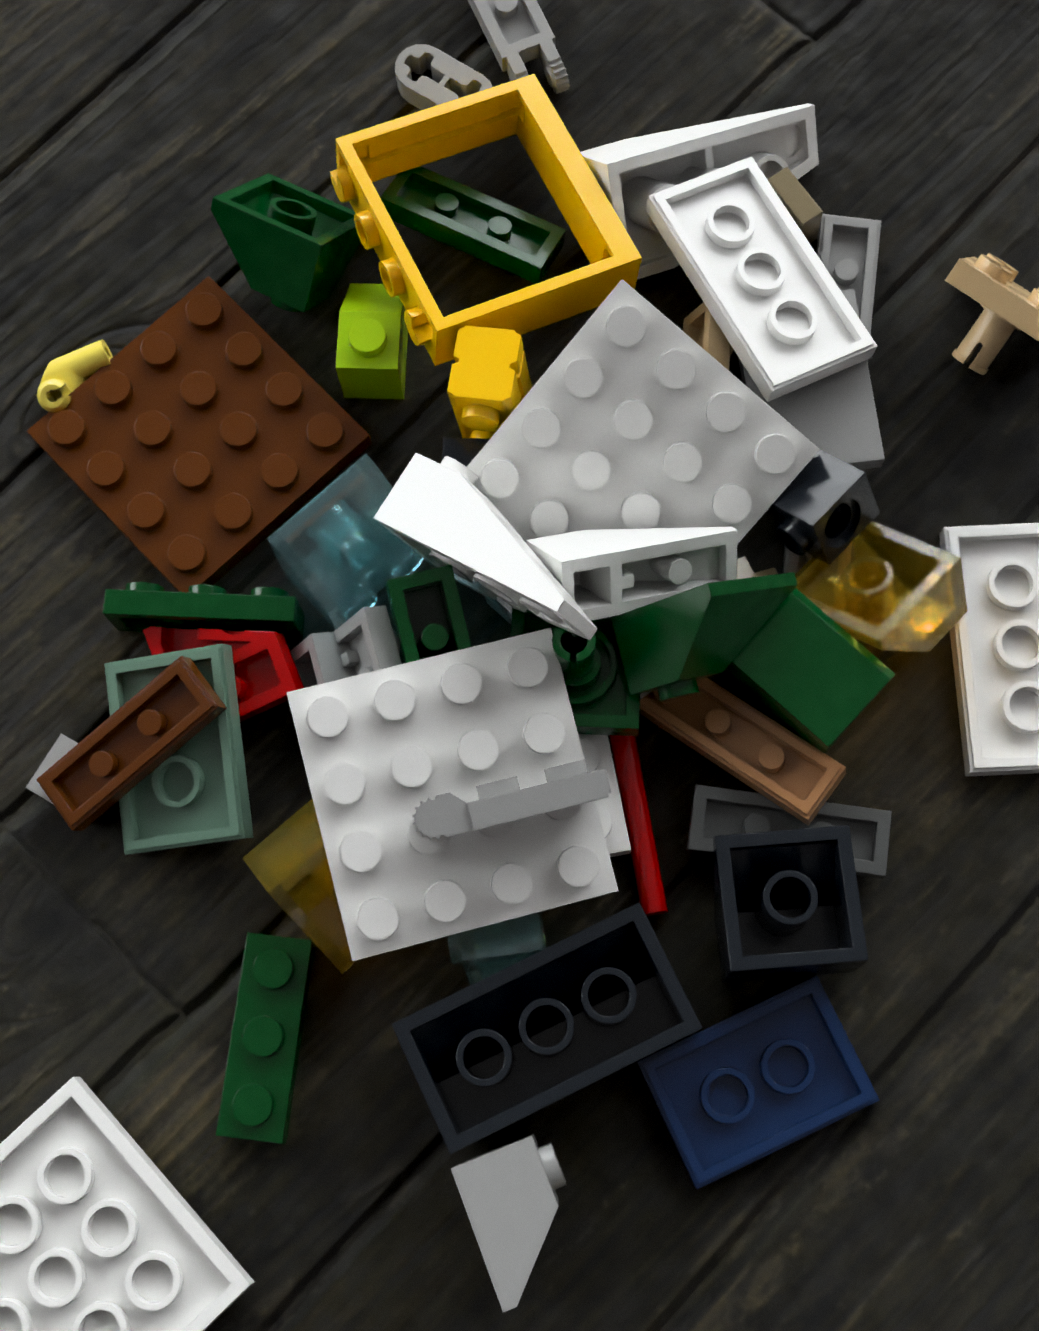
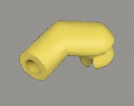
M101 339L49 362L37 390L38 403L43 409L53 413L64 410L71 401V396H68L101 367L111 364L110 359L113 356L106 342Z

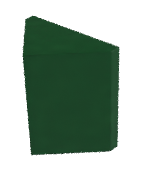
M795 588L722 673L721 680L752 707L826 754L895 676V673Z

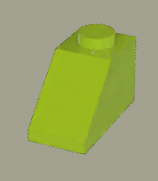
M350 283L339 310L336 371L344 398L404 399L408 330L404 319V311L406 309L399 296L393 298L389 296L383 284Z

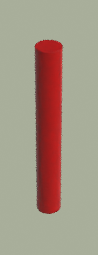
M609 735L631 846V857L639 901L646 916L663 914L668 912L636 737Z

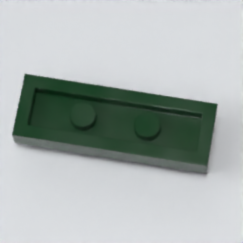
M422 166L397 174L380 197L393 221L535 284L540 283L564 245L566 229Z
M130 582L126 585V590L105 589L102 612L118 631L143 632L144 629L155 626L172 629L198 630V628L227 631H274L282 633L286 638H303L305 614L296 596H289L287 591L280 588L256 587L251 589V595L227 594V591L219 586L196 584L189 586L188 592L165 591L164 587L149 582Z
M247 932L215 1136L279 1144L287 1142L316 943L313 940Z

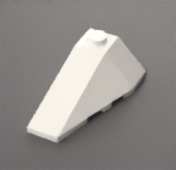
M807 103L633 137L581 151L583 158L642 257L637 279L673 269L679 265L677 259L645 211L649 195L751 156L766 179H769L785 167H788L794 176L799 179L819 165L815 105Z
M415 453L374 516V519L433 567L438 568L452 564L455 581L493 600L500 597L514 609L524 613L528 609L552 625L591 640L598 628L497 507L473 486L478 476L468 467L451 457L445 456L441 463H437Z

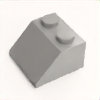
M534 1134L459 1163L451 1168L503 1312L517 1307L559 1207L558 1196L555 1190L566 1186V1180L552 1143L550 1142L539 1147Z

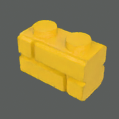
M465 325V327L457 331L453 354L455 363L451 365L447 393L462 438L490 439L532 388L526 356L523 351L522 338L515 330Z

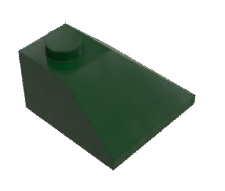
M269 173L217 195L212 199L210 209L250 288L270 297L271 302L275 306L286 311L306 312L329 298L361 242L355 227L354 214L356 213L354 210Z
M795 573L706 583L612 617L611 620L630 695L657 690L660 702L698 693L699 689L696 680L722 673L796 588L798 584Z

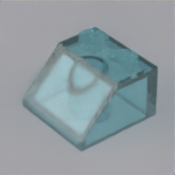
M366 453L267 538L286 577L335 629L340 627L363 607L374 606L378 600L376 594L385 587L387 579L412 574L424 560V558L374 519V516L393 487Z

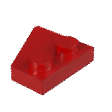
M150 626L143 630L152 655L222 643L232 645L240 722L288 701L286 692L304 688L282 633L198 628V630L172 629Z

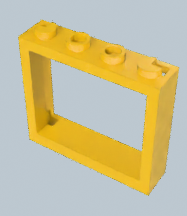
M535 74L336 138L337 169L330 171L336 195L340 202H350L356 213L354 214V222L362 245L366 250L374 248L380 259L379 272L387 293L391 298L399 296L406 309L404 311V319L412 341L416 346L424 344L435 366L454 360L453 354L457 331L465 327V325L515 330L516 333L522 335L599 307L621 279L635 289L642 257ZM516 134L589 260L590 265L443 317L372 182Z

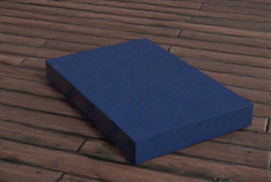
M817 976L636 1062L695 1189H699L879 1101Z

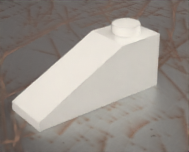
M732 527L581 530L526 540L527 545L591 621L617 616L706 583L737 579L738 530Z

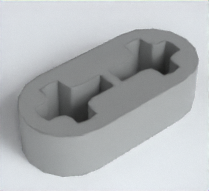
M415 44L407 47L399 54L395 62L397 87L401 96L420 110L493 87L490 80L481 73L427 44ZM427 69L432 72V79L422 75L417 81L412 80V72L420 75Z

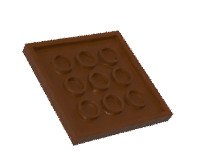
M210 276L206 277L111 358L110 365L101 367L68 396H71V401L67 408L55 413L48 412L27 430L28 434L178 592H188L189 586L196 584L214 585L372 444L370 435Z

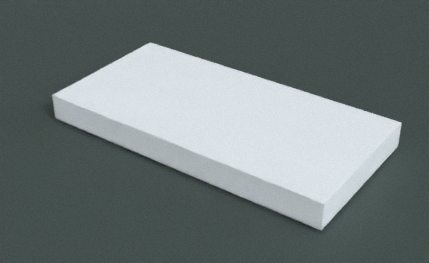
M752 156L648 196L645 211L766 402L870 359L878 347Z
M1039 523L944 527L939 537L965 777L1039 773Z

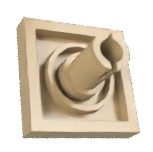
M990 253L987 255L981 254L979 258L975 256L959 258L945 279L946 282L980 303L984 308L958 348H955L952 352V356L964 364L968 362L981 343L983 345L982 349L968 367L981 375L987 373L988 367L1015 329L1023 331L1039 341V288H1034L1032 292H1029L1015 283L1014 279L1019 272Z

